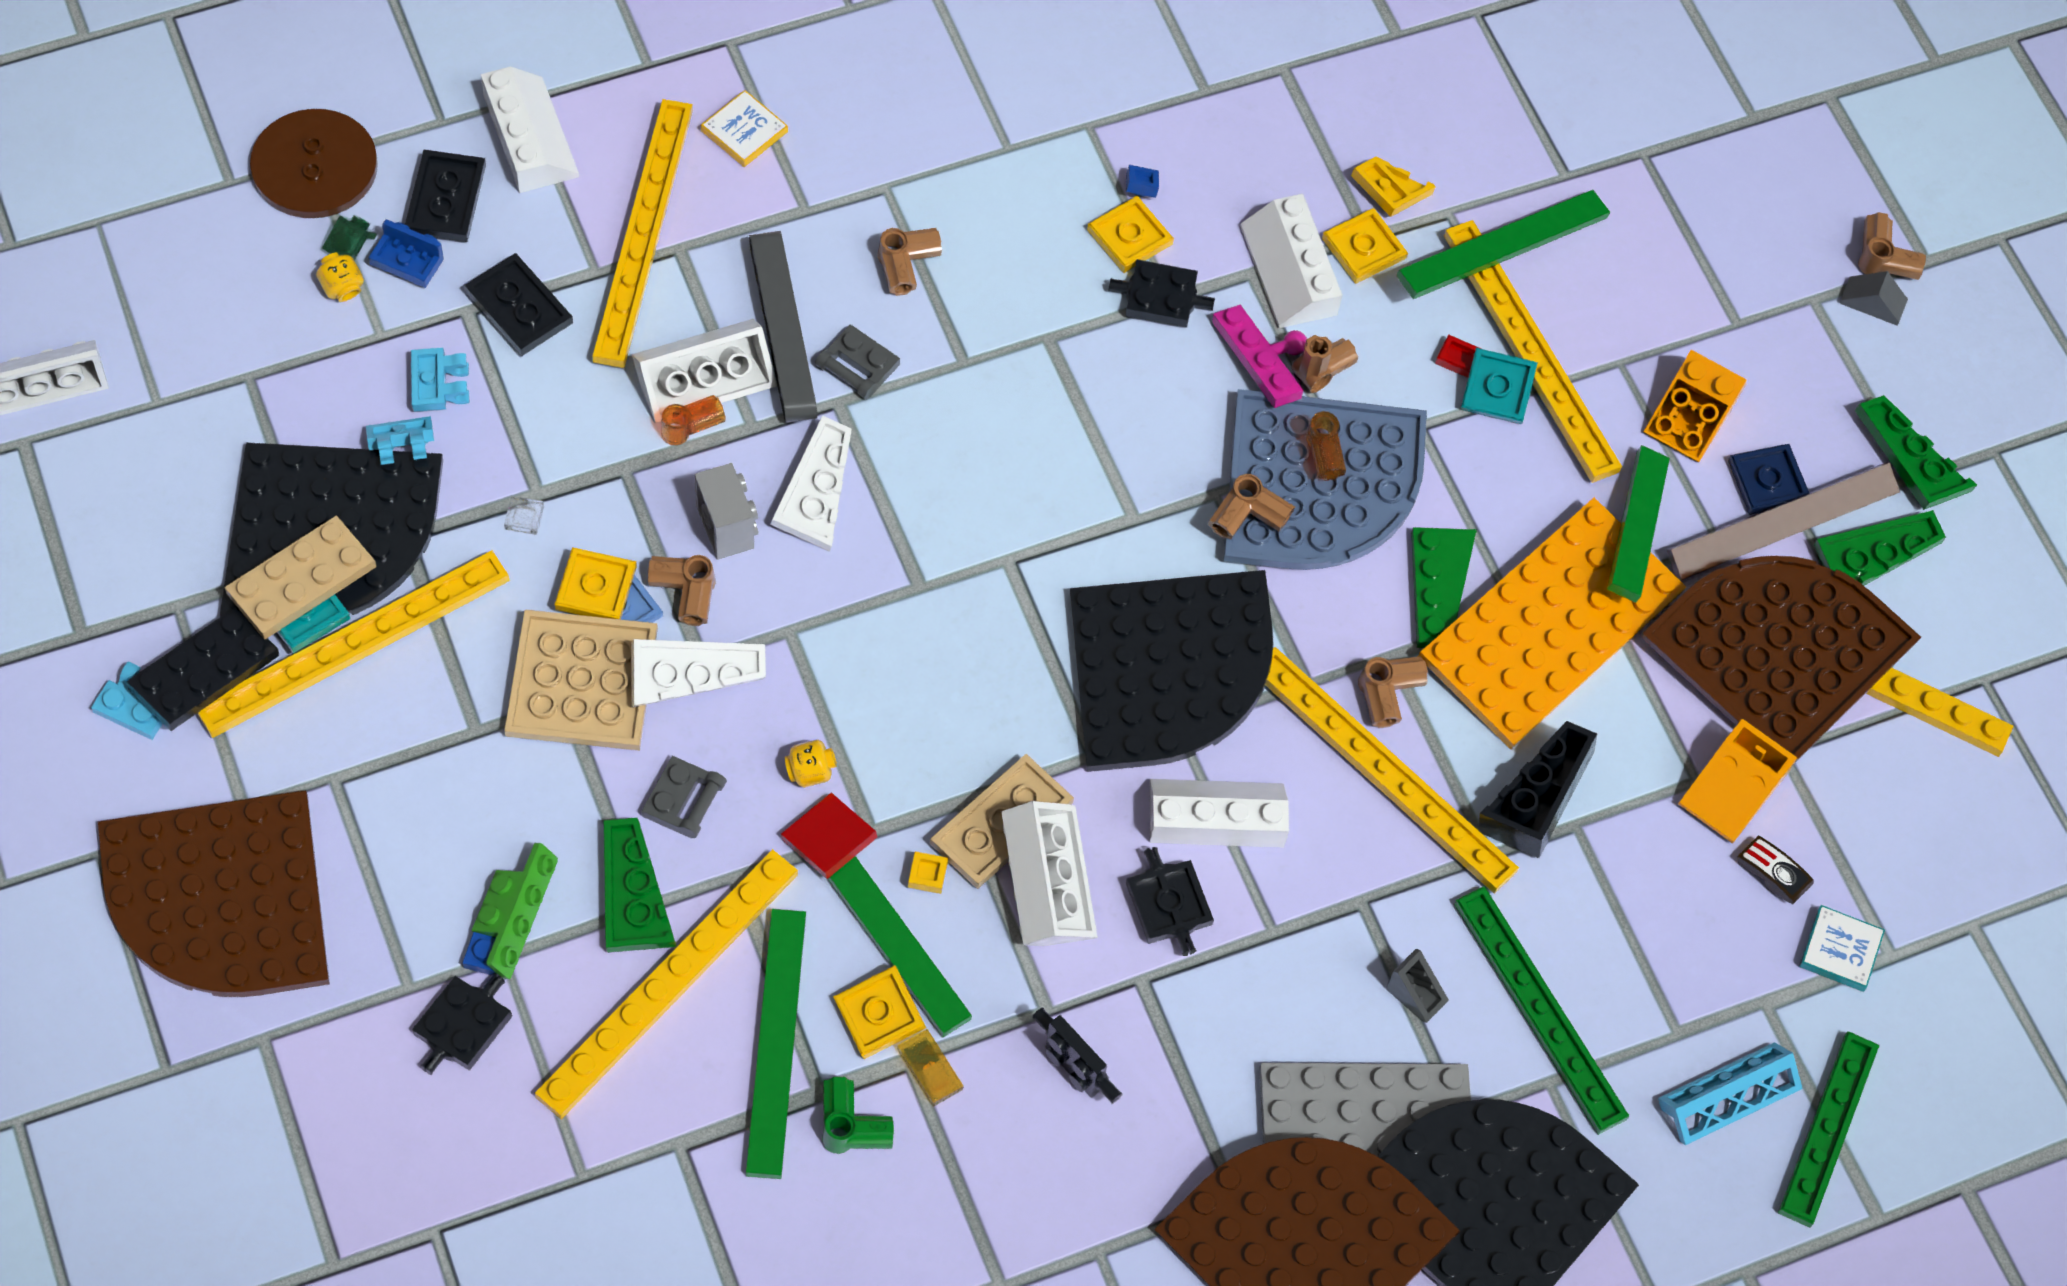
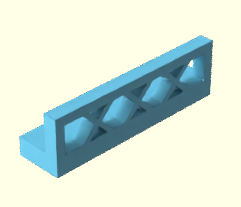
M1774 1042L1659 1097L1658 1100L1661 1110L1674 1118L1680 1142L1687 1145L1803 1088L1793 1052ZM1787 1070L1790 1083L1779 1088L1773 1087L1772 1085L1778 1073ZM1755 1084L1761 1086L1756 1099L1750 1102L1743 1100L1749 1087ZM1726 1098L1732 1100L1727 1113L1721 1116L1714 1115L1720 1101ZM1697 1112L1703 1114L1698 1126L1688 1131L1685 1118Z

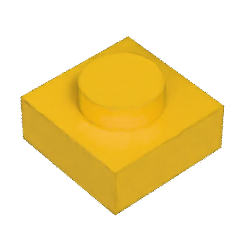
M915 851L908 888L941 894L948 858Z

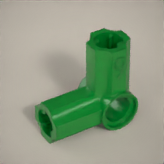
M833 1077L829 1080H824L822 1135L824 1147L831 1153L836 1154L845 1153L849 1149H892L894 1135L893 1117L854 1116V1081L846 1077ZM841 1128L847 1132V1135L836 1136L831 1130Z

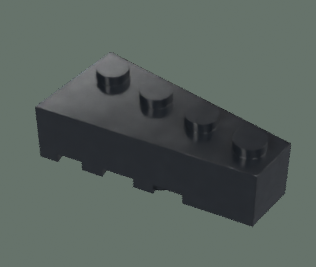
M1566 721L1540 748L1535 758L1530 763L1527 762L1519 775L1498 793V797L1491 805H1487L1481 811L1478 831L1529 855L1540 858L1594 754L1597 733Z

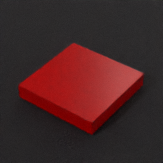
M832 792L781 833L782 840L826 879L831 877L878 838L876 830Z

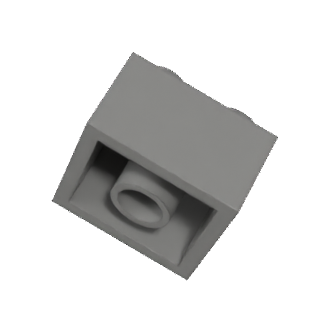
M732 463L695 474L696 507L717 560L754 549V536L758 535V528L755 522L758 519L755 504L753 500L747 501L744 492H747L745 479L742 473L736 474Z

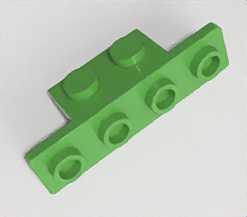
M534 843L523 872L496 870L471 930L472 932L496 938L487 959V965L503 979H511L558 862L557 856L542 843Z

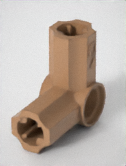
M1877 212L1867 215L1864 220L1862 255L1858 261L1860 270L1864 274L1888 271L1890 274L1919 280L1923 273L1926 255L1893 245V220L1888 217V214Z
M890 228L882 233L877 255L879 262L883 265L889 293L900 296L907 295L909 292L916 290L917 283L911 260L941 256V238L936 228L903 232L898 228ZM893 246L896 247L897 250H892L888 247Z
M1313 335L1306 339L1303 354L1293 363L1292 370L1311 393H1316L1323 389L1332 380L1333 376L1357 363L1358 355L1355 351V346L1349 339L1341 338L1332 343L1327 337Z
M1243 474L1235 480L1233 488L1209 520L1208 525L1220 537L1232 539L1247 516L1252 514L1279 532L1287 523L1295 506L1263 487L1260 479L1255 475ZM1248 490L1253 496H1242L1239 491Z
M694 555L688 559L652 556L648 568L649 586L682 589L678 615L679 621L691 626L707 624L712 590L716 584L713 565L710 559L703 555ZM697 572L707 573L702 578L696 579L692 577Z
M1421 656L1394 660L1375 657L1367 662L1358 678V686L1365 694L1372 726L1386 728L1401 721L1402 717L1395 690L1422 687L1427 684L1428 670L1426 662ZM1370 673L1379 675L1382 681L1373 679Z

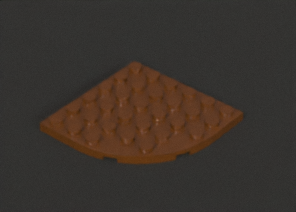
M1760 556L1740 560L1739 563L1723 569L1719 568L1700 579L1642 633L1641 638L1736 726L1741 719H1744L1796 756V763L1921 639V636L1869 589L1837 569L1833 571L1818 565L1816 561L1799 557Z
M306 790L98 821L103 886L111 918L130 951L155 974L190 991L195 989L212 993L213 996L219 997L260 996L330 985L310 808Z
M1309 1137L1288 1138L1268 1142L1234 1156L1204 1179L1155 1228V1231L1209 1286H1407L1460 1233V1230L1405 1176L1378 1156L1344 1142Z

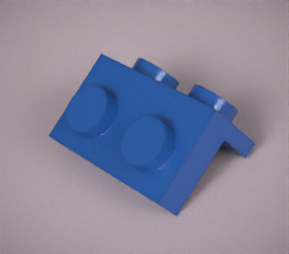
M385 219L382 224L384 234L368 257L369 264L426 288L444 260L441 242L432 235H423L413 231L401 222L394 223Z

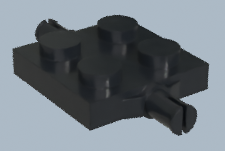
M1138 259L1134 274L1129 282L1111 278L1108 290L1127 294L1126 316L1186 328L1189 315L1194 310V307L1213 311L1215 297L1197 295L1195 284L1198 271Z
M1152 847V850L1148 848L1144 851V855L1147 858L1150 869L1143 874L1127 878L1126 886L1147 942L1151 944L1167 938H1177L1182 955L1188 956V953L1192 955L1197 950L1194 947L1190 934L1195 930L1212 926L1214 922L1192 861L1188 860L1178 864H1163L1158 848Z
M493 973L482 989L471 986L457 976H454L412 1029L414 1036L427 1043L432 1049L428 1057L420 1064V1068L423 1071L432 1075L443 1059L457 1062L469 1071L513 1016L511 1010L493 998L505 983L501 976Z
M1043 1007L1038 1009L1032 1018L1046 1031L1047 1040L1045 1048L1051 1062L1057 1067L1062 1066L1070 1074L1069 1079L1078 1091H1085L1091 1098L1101 1091L1111 1104L1119 1100L1123 1093L1109 1080V1076L1106 1073L1107 1064L1061 1015L1053 1019Z

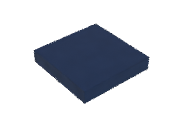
M1790 444L1731 455L1728 460L1749 515L1763 512L1809 493Z

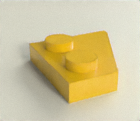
M1377 156L1355 167L1351 174L1353 179L1390 217L1431 196L1436 188L1429 181L1425 186L1410 179V172L1402 168H1396Z

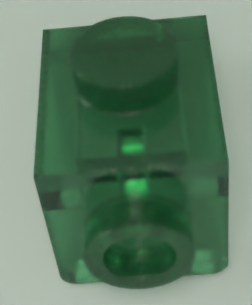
M340 215L322 249L330 254L337 252L339 255H350L355 261L366 239H375L377 233L368 229L370 223L359 216L353 215L352 218Z

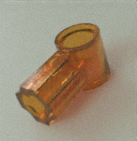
M712 395L685 406L673 404L666 407L662 412V439L670 445H681L687 441L689 435L725 422L726 416L719 398ZM676 423L681 426H672L671 424Z
M1321 411L1312 417L1306 434V441L1312 449L1318 478L1324 479V481L1335 480L1346 473L1338 436L1339 421L1334 414ZM1316 429H1325L1328 434L1319 433Z

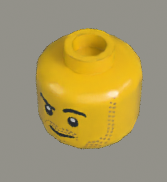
M335 252L321 260L322 265L318 268L316 276L328 298L345 302L356 297L361 292L360 287L364 283V278L352 256L339 255Z
M812 740L791 747L789 755L785 756V765L790 781H796L803 788L828 782L831 779L832 768L837 767L833 749H826L824 743L820 740Z

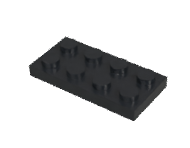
M234 607L126 681L127 687L170 731H173L279 656V650L268 638L264 640L249 620Z

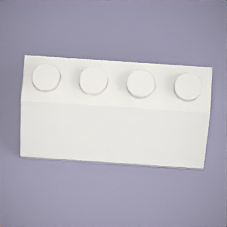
M511 66L481 74L483 95L519 193L578 178L579 172L543 77Z
M1303 194L1275 199L1241 223V231L1278 329L1338 315L1343 295Z
M754 319L632 354L640 386L656 423L777 387L763 328Z
M95 340L81 341L72 346L56 350L48 349L39 354L23 358L15 357L7 362L0 363V415L109 389Z
M1150 779V843L1284 848L1289 834V803L1284 784Z
M1031 801L1001 811L1023 945L1049 946L1098 938L1075 805Z

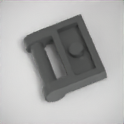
M850 324L827 350H823L818 355L815 365L822 370L828 369L857 389L858 395L867 400L898 368L900 358ZM838 357L841 358L843 361H845L846 363L860 371L869 379H863L862 377L851 371L849 368L838 362L836 359Z
M672 755L641 811L642 817L689 838H696L701 830L699 825L716 793L724 788L727 779L717 772H709ZM697 784L705 785L688 819L680 818Z

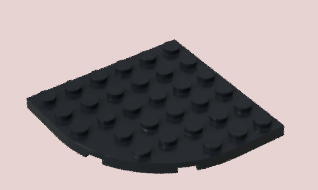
M246 442L220 617L234 607L240 611L226 594L225 587L336 515L375 560L376 568L335 595L352 615L372 607L386 598L412 574L414 565L429 546L437 517L443 454L426 453L427 458L414 460L413 452L393 451L394 463L381 465L379 450L369 451V449Z
M1265 570L1070 588L1087 772L1155 766L1195 756L1197 751L1211 744L1215 746L1233 733L1255 708L1264 691V686L1271 670L1273 656V628Z
M1482 1099L1464 1101L1434 1110L1403 1129L1378 1155L1379 1158L1405 1176L1460 1230V1233L1423 1269L1440 1286H1554L1639 1186L1633 1178L1571 1125L1538 1108L1505 1100Z

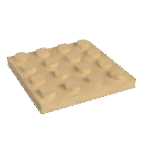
M524 610L504 731L505 737L640 751L647 705L632 708L631 642L634 639L656 640L658 632L657 623Z

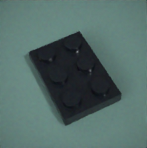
M424 149L405 225L423 235L429 234L435 238L468 242L486 168L485 158Z
M514 253L464 285L466 294L521 356L573 324V316L517 253Z

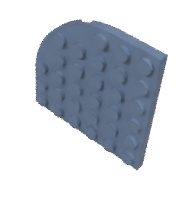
M1238 389L1229 492L1240 475L1252 474L1260 479L1263 487L1295 506V509L1279 532L1252 514H1249L1233 538H1225L1223 562L1284 569H1323L1354 561L1383 545L1403 525L1416 502L1424 471L1427 410L1302 396V399L1274 408L1263 392ZM1248 490L1239 491L1242 496H1253Z

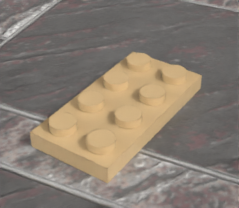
M336 515L227 585L225 590L226 594L265 640L376 568V563Z
M1025 754L930 838V845L943 857H947L948 862L973 886L979 889L1009 860L1001 811L1031 801L1072 805L1074 797L1031 757Z

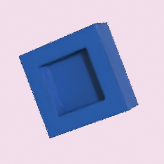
M1129 165L1126 173V192L1140 197L1156 198L1159 190V170Z
M473 932L463 960V968L491 976L493 973H496L487 965V959L496 938Z

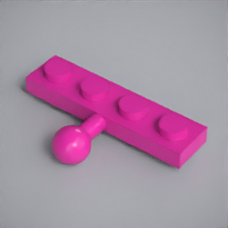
M1241 304L1213 314L1212 323L1274 408L1302 399L1303 389L1278 355L1286 352L1290 355L1302 354L1307 339L1304 333L1298 330L1290 331L1284 336L1282 341L1270 345Z

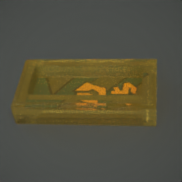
M928 1029L897 1046L898 1052L933 1107L963 1090L962 1082Z

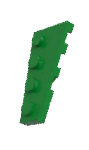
M1884 395L1860 403L1856 408L1855 412L1923 510L1968 494L1977 486L1970 477L1965 480L1955 470L1958 466L1949 457L1946 459L1941 457L1932 448L1934 443L1926 435L1922 436L1911 428L1913 423Z
M1934 510L1819 538L1816 540L1814 547L1824 567L1833 571L1836 569L1842 571L1865 586L1942 544L1946 536Z
M1413 527L1411 539L1417 648H1425L1457 620L1477 529Z
M638 817L604 820L605 934L607 952L677 947Z

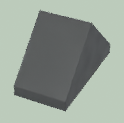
M1885 271L1850 276L1839 303L1898 326L1908 298L1889 272Z
M1415 949L1393 971L1386 988L1387 991L1425 1023L1449 1001L1419 949Z

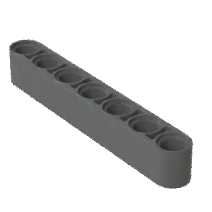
M781 231L749 235L751 257L784 421L789 423L816 419V399Z

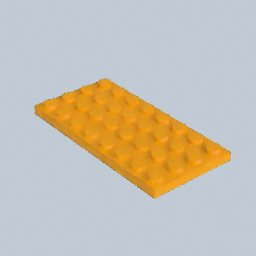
M1595 497L1446 628L1417 656L1422 657L1426 662V666L1510 750L1686 588L1650 552L1642 595L1636 603L1607 590L1621 523Z

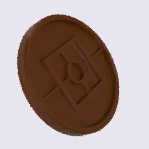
M328 109L299 110L275 120L259 135L253 146L250 158L252 178L262 198L275 209L301 218L328 217L351 208L370 190L376 178L378 167L375 145L367 130L353 118Z

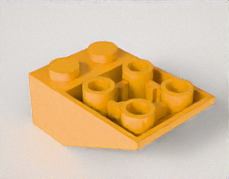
M1690 350L1643 432L1689 458L1700 462L1747 385V379Z
M1741 719L1682 797L1678 805L1733 844L1789 773L1797 757L1747 721Z

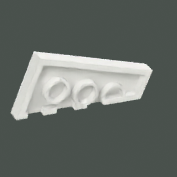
M822 415L770 525L830 552L851 428Z
M634 639L631 642L632 708L763 680L766 677L765 644Z

